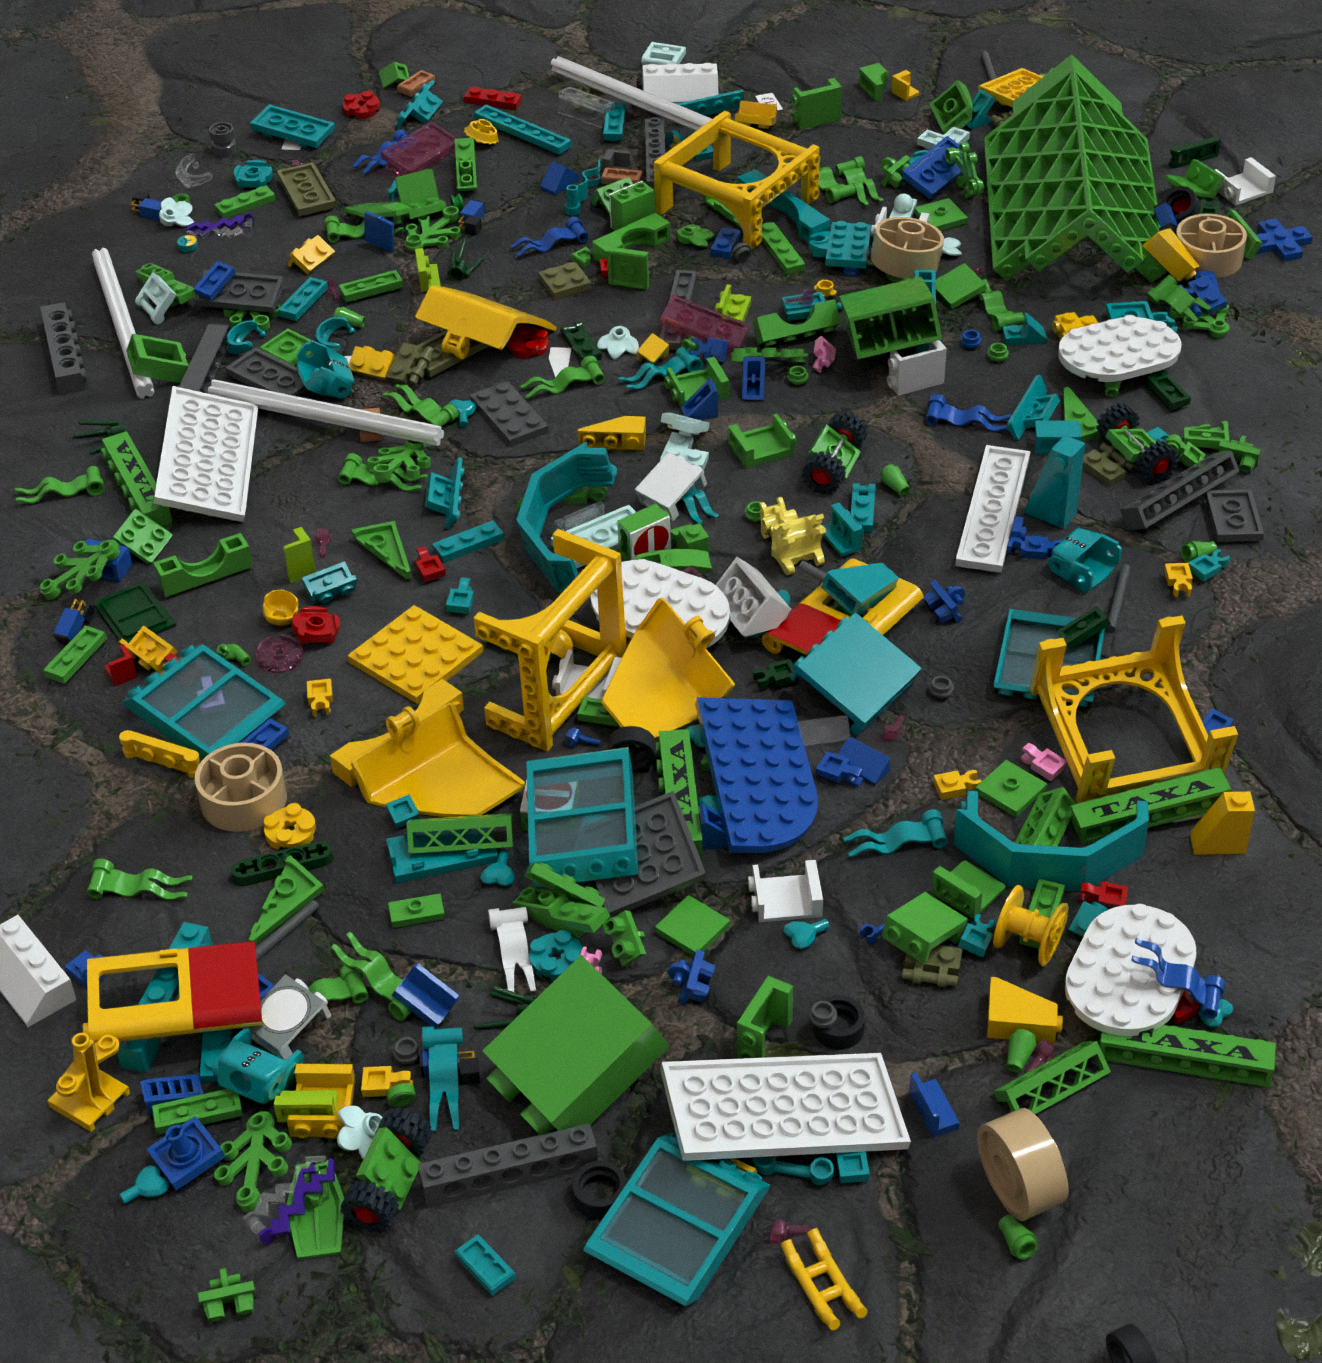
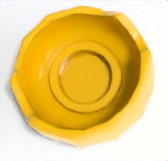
M273 590L266 594L262 610L266 621L276 626L291 624L293 614L295 612L296 615L298 614L297 597L285 590Z
M561 629L554 641L551 652L565 659L567 651L573 650V643L570 636Z

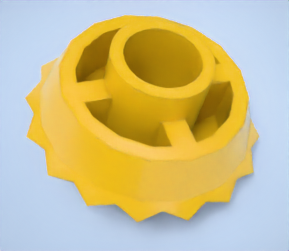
M479 119L478 121H472L464 128L466 136L474 138L478 143L491 145L492 143L496 144V142H499L496 128L487 120Z

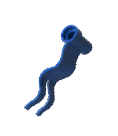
M399 129L393 136V142H384L374 157L362 155L352 167L357 168L366 159H371L372 161L369 162L363 171L364 174H367L376 164H380L383 167L388 166L398 151L410 149L413 152H417L421 147V143L410 137L404 130Z
M571 217L566 221V228H551L539 241L522 237L510 245V248L514 249L521 243L530 242L532 244L524 246L516 254L517 257L522 256L529 249H536L545 253L550 251L555 242L560 239L573 240L577 238L580 243H584L589 239V234L583 228L579 218Z
M933 394L928 401V412L925 421L929 425H936L938 420H945L954 426H964L971 421H977L988 431L999 432L1008 430L1007 425L993 426L980 414H983L992 422L1010 419L1012 414L995 416L981 405H975L964 411L958 410L946 404V399L942 395Z
M1135 938V944L1154 952L1158 957V962L1153 959L1132 956V962L1152 968L1160 985L1170 988H1182L1190 992L1194 1000L1202 1005L1200 1011L1202 1016L1206 1018L1217 1017L1220 997L1224 994L1225 981L1221 977L1208 975L1201 978L1197 970L1192 966L1165 961L1162 957V950L1157 944Z

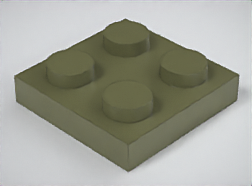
M569 262L538 272L539 280L554 300L592 289V282L576 262Z

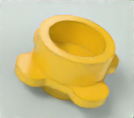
M821 280L814 286V290L822 292L824 298L837 294V291L833 289L834 284L830 280Z

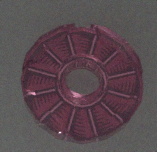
M286 634L279 635L280 637L276 638L271 636L259 643L255 652L259 667L272 673H284L293 670L302 662L304 657L301 642L294 636ZM277 652H284L283 654L276 655Z

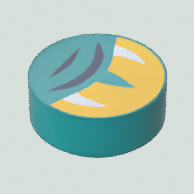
M673 130L666 134L665 140L667 146L672 149L682 142L684 138L678 130Z
M192 235L180 237L177 240L178 249L182 252L196 250L198 247L197 238Z

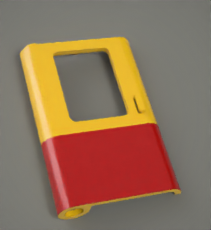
M852 558L839 569L868 564ZM899 578L894 590L869 611L863 619L884 635L924 598L923 593L916 585ZM821 584L788 613L787 618L781 622L778 628L768 630L762 636V643L773 654L781 652L784 645L807 655L813 645L816 643L820 645L823 637L830 630L833 632L837 630L836 626L844 617L849 619L850 616L826 606L833 598L821 588Z
M255 941L87 959L88 1023H83V1033L88 1034L89 1038L94 1041V1044L105 1035H112L119 1042L263 1026ZM166 967L178 968L180 998L177 1001L110 1009L100 1008L99 978L101 975Z

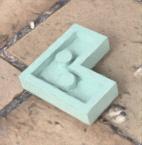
M952 127L944 135L926 130L917 138V145L931 149L946 136L960 144L969 139L970 132L956 127Z
M671 412L662 413L660 421L667 423L668 428L679 430V434L685 436H692V434L700 435V432L708 431L710 424L709 422Z
M672 432L660 461L670 452L675 456H682L688 463L696 464L704 470L709 459V452L690 449L693 444V435L685 436Z

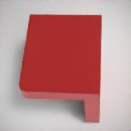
M124 644L119 645L122 658L104 665L105 672L114 686L137 678L133 658Z

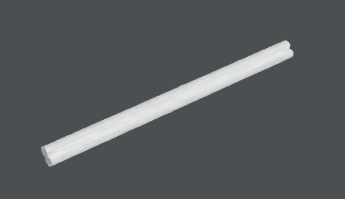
M560 56L557 59L553 58L551 61V65H553L552 72L697 131L712 120L707 116Z
M103 247L100 251L95 249L92 252L94 265L136 394L141 399H144L145 396L152 397L155 392L151 378L134 375L127 356L126 349L132 333H136L109 252Z
M215 379L211 381V386L208 387V394L257 404L260 409L439 446L441 438L444 436V430H441V426Z

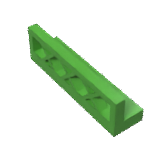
M1064 787L1038 795L1015 841L1016 844L1058 846L1071 820V805L1076 804Z
M512 813L415 819L406 822L409 854L513 847ZM506 826L507 841L496 842L489 836L495 827ZM489 827H491V828L487 831V833H486L483 829H481V828H489ZM476 828L484 836L478 843H470L463 837L468 829ZM458 829H465L461 834L456 831ZM443 830H450L458 837L451 845H444L437 839ZM429 831H438V832H437V834L434 836V835H432ZM413 832H424L431 838L430 842L425 847H414ZM485 838L491 841L487 843H482ZM459 840H462L465 844H456V843H457ZM433 841H435L439 846H430V845L432 844Z
M1085 1041L993 1092L998 1102L1008 1103L1011 1112L1020 1109L1016 1098L1022 1095L1031 1097L1029 1110L1037 1114L1109 1074L1111 1071L1098 1042ZM1092 1056L1095 1057L1100 1070L1093 1074L1085 1071L1087 1060ZM1067 1070L1077 1072L1074 1084L1071 1086L1062 1083L1065 1071ZM1045 1082L1054 1085L1052 1096L1048 1099L1039 1096L1042 1084Z

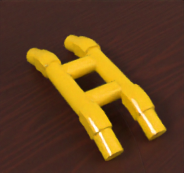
M818 1228L807 1232L814 1253L819 1260L818 1263L804 1268V1264L796 1252L791 1239L780 1243L790 1270L796 1276L815 1308L817 1316L831 1330H836L840 1326V1321L826 1303L842 1296V1300L847 1308L858 1318H864L867 1315L866 1307L860 1302V1299L842 1275ZM827 1272L834 1286L819 1292L812 1278Z

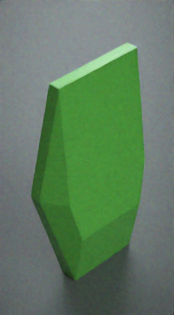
M399 202L362 203L344 208L345 212L364 217L366 211L377 216L381 215L386 220L387 217H393V223L395 224L401 223V215L412 213L410 206Z
M328 1160L315 1162L316 1165L314 1166L317 1174H327ZM310 1163L296 1165L286 1205H294V1189L300 1170L309 1168ZM304 1174L305 1183L311 1182L312 1174ZM336 1174L335 1182L321 1183L323 1194L305 1195V1215L289 1216L298 1260L341 1254L344 1214L341 1213L340 1206L344 1200V1195Z

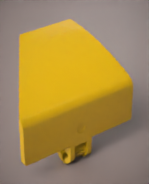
M434 285L427 291L415 315L418 320L448 330L442 342V352L455 354L459 359H464L468 355L470 339L502 350L517 323H531L554 331L557 329L555 325L547 320L471 293Z
M659 598L637 627L614 672L601 703L620 727L637 726L644 728L654 736L655 741H658L659 731L683 730L699 722L695 706L697 697L726 698L734 688L735 683L708 652L707 647L713 641L715 634L704 626L703 619L700 616H695L685 624L664 598Z
M451 702L419 720L416 712L410 706L403 708L400 714L386 719V726L391 738L351 761L359 788L367 803L386 808L387 803L409 794L419 814L439 817L483 815L525 788V782L493 759L467 736L456 706Z

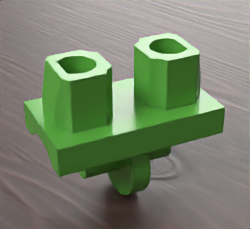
M905 155L898 162L890 157L884 158L881 161V171L886 173V178L880 184L886 187L890 183L896 189L900 187L904 181L901 174L904 169L910 166L908 163L911 158Z
M1242 435L1240 441L1231 440V442L1221 440L1218 453L1232 451L1235 461L1240 463L1239 470L1251 473L1254 466L1258 467L1261 449L1253 448L1254 444L1246 443L1247 436Z
M625 910L603 923L605 933L611 935L614 943L611 949L614 958H619L623 967H628L634 960L646 955L642 944L646 939L645 934L637 930L630 911Z
M226 1268L220 1269L221 1278L209 1280L210 1287L213 1290L198 1293L199 1303L202 1309L205 1310L209 1322L225 1319L223 1304L235 1302L238 1316L254 1312V1297H257L253 1281L241 1283L240 1274L228 1276Z

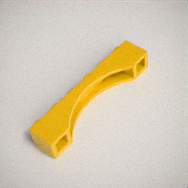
M444 679L439 680L424 691L422 700L415 711L419 720L449 702L455 704L460 714L464 710L462 692ZM386 733L364 741L349 742L331 754L333 774L352 788L356 786L358 782L353 772L351 761L391 738L390 734Z

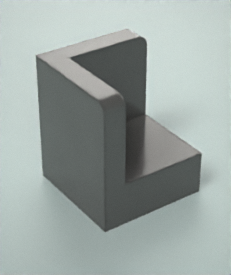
M608 149L603 157V172L606 167L630 170V152Z

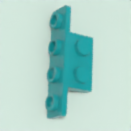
M433 80L428 85L424 83L419 93L417 92L412 101L405 107V112L402 111L396 119L398 121L396 129L399 130L410 115L426 125L438 110L443 101L430 92L435 83Z
M738 90L719 94L718 92V95L678 103L677 105L706 116L740 108V102L744 101V91Z
M1041 375L1035 376L1007 422L1008 430L1014 440H1019L1026 428L1035 427V421H1048L1060 402L1057 394L1046 395L1048 391Z
M460 457L457 458L450 471V478L431 472L427 482L425 507L445 514L444 528L448 530L452 523L458 521L460 511L457 509L462 498L459 496L463 486V482L460 480L464 473L462 458Z

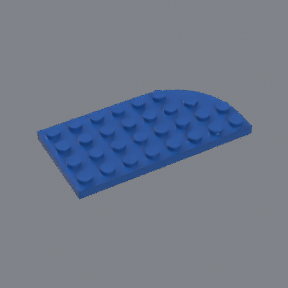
M697 697L695 706L729 853L773 852L798 842L805 836L813 824L818 808V796L793 702L788 700Z

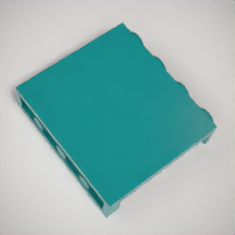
M855 612L849 619L844 617L836 626L837 630L834 632L830 630L823 637L820 645L817 643L813 645L805 659L800 657L792 667L795 671L790 679L794 681L799 675L854 721L850 730L858 736L915 681L922 668Z

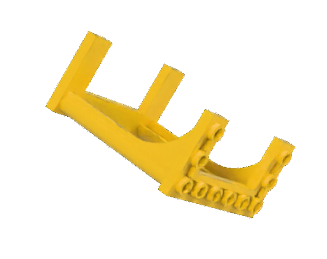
M723 111L654 161L655 213L662 215L673 207L674 182L709 196L726 206L742 228L743 243H748L752 250L762 242V208L800 178L801 200L809 205L819 197L820 147L813 144L807 149L731 120V113ZM731 136L771 152L779 163L776 171L769 177L746 184L721 182L682 166L713 143V169L720 172L731 163Z
M560 529L553 533L554 553L586 565L584 570L546 609L526 618L498 620L481 612H478L473 618L476 637L517 653L519 660L524 716L489 702L484 707L486 725L547 752L553 746V734L581 704L583 698L587 697L610 671L614 658H622L627 648L621 553ZM596 589L600 632L569 620ZM562 629L570 636L574 647L598 657L566 692L559 696H551L548 691L546 670L552 646L559 631Z
M1182 615L1165 617L1158 620L1150 651L1134 652L1130 655L1119 657L1113 656L1104 660L1062 666L1067 646L1064 638L1048 639L1039 642L1029 689L1032 696L1039 695L1078 788L1077 804L1219 767L1225 775L1238 732L1235 726L1211 730L1209 736L1187 690L1182 673L1179 645L1186 624ZM1153 674V678L1150 681H1143L1140 678V675ZM1158 681H1160L1159 686H1160L1161 688L1155 687V685L1158 683ZM1128 684L1143 688L1159 697L1170 709L1194 762L1110 779L1115 762L1113 751L1088 754L1076 724L1077 707L1088 693L1102 686ZM1074 688L1078 691V694L1069 695L1063 690ZM1066 702H1072V705L1066 706Z

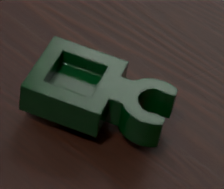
M790 659L767 664V670L757 669L753 671V680H757L758 689L766 688L771 683H774L775 687L798 682L799 676L794 681L790 679L795 671L792 668L793 663Z

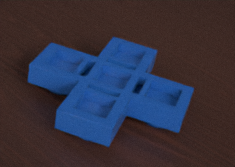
M1277 219L1258 222L1257 229L1260 234L1257 237L1262 241V245L1256 254L1275 251L1283 261L1295 260L1303 256V250L1299 246L1312 244L1313 237L1304 226L1285 230Z

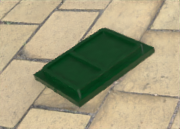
M145 581L93 602L94 607L119 641L124 639L129 643L143 625L156 635L176 627L174 620Z

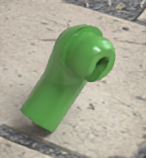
M220 644L216 649V653L225 660H237L244 667L248 666L252 661L251 657L236 644Z

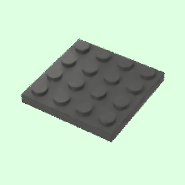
M674 791L635 806L639 873L636 875L595 880L600 896L605 898L603 905L608 910L609 919L625 910L630 911L708 879ZM625 811L577 830L584 850L627 844Z

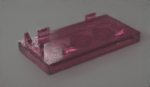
M431 121L383 150L381 158L388 162L387 171L393 169L400 177L403 174L407 175L421 171V169L440 157L446 156L455 149V139L458 138Z
M672 295L659 322L660 327L664 325L672 328V332L678 335L685 333L703 341H706V337L727 340V350L733 352V348L741 347L750 324Z

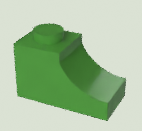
M880 63L859 68V85L875 101L882 100L883 89L887 88L888 71Z
M700 523L696 525L688 524L670 530L671 539L678 549L708 551L709 554V536Z

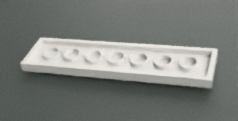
M986 445L955 566L1002 573L1014 516H1016L1030 459V451Z

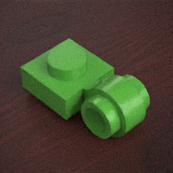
M1176 434L1169 435L1165 439V443L1176 453L1180 454L1178 459L1186 467L1190 468L1205 457V453L1189 441L1184 444L1181 437Z
M582 487L564 499L565 505L587 504L588 498L598 502L602 501L607 496V487Z

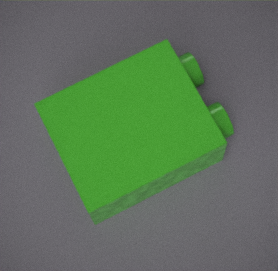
M922 277L839 296L847 335L857 359L942 340L935 299Z
M581 955L482 1051L497 1066L486 1079L509 1103L522 1092L531 1104L520 1115L539 1135L551 1133L555 1128L559 1131L589 1123L591 1125L670 1046L654 1025Z

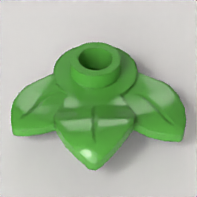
M687 225L677 230V239L683 244L708 247L706 240L715 238V234L712 231L701 228L699 225Z

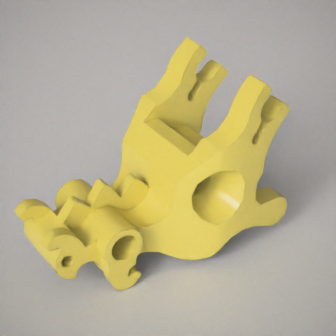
M782 497L776 498L778 504L767 507L764 502L759 503L761 507L762 536L764 539L769 538L768 533H770L772 538L771 556L778 561L786 575L795 574L794 565L802 559L805 561L813 559L816 566L825 564L821 549L822 535L826 533V528L821 526L822 519H824L823 514L798 518L794 509L786 510Z

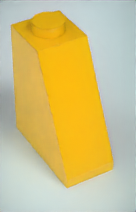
M1171 228L1157 232L1142 245L1178 281L1184 279L1188 281L1197 274L1195 270L1200 265Z
M1250 791L1223 792L1190 831L1194 855L1246 854L1255 813Z
M991 977L987 1038L1009 1040V1036L1016 1029H1025L1035 1035V1042L1055 1044L1056 1032H1062L1063 1016L1057 1015L1058 1004L1002 979Z

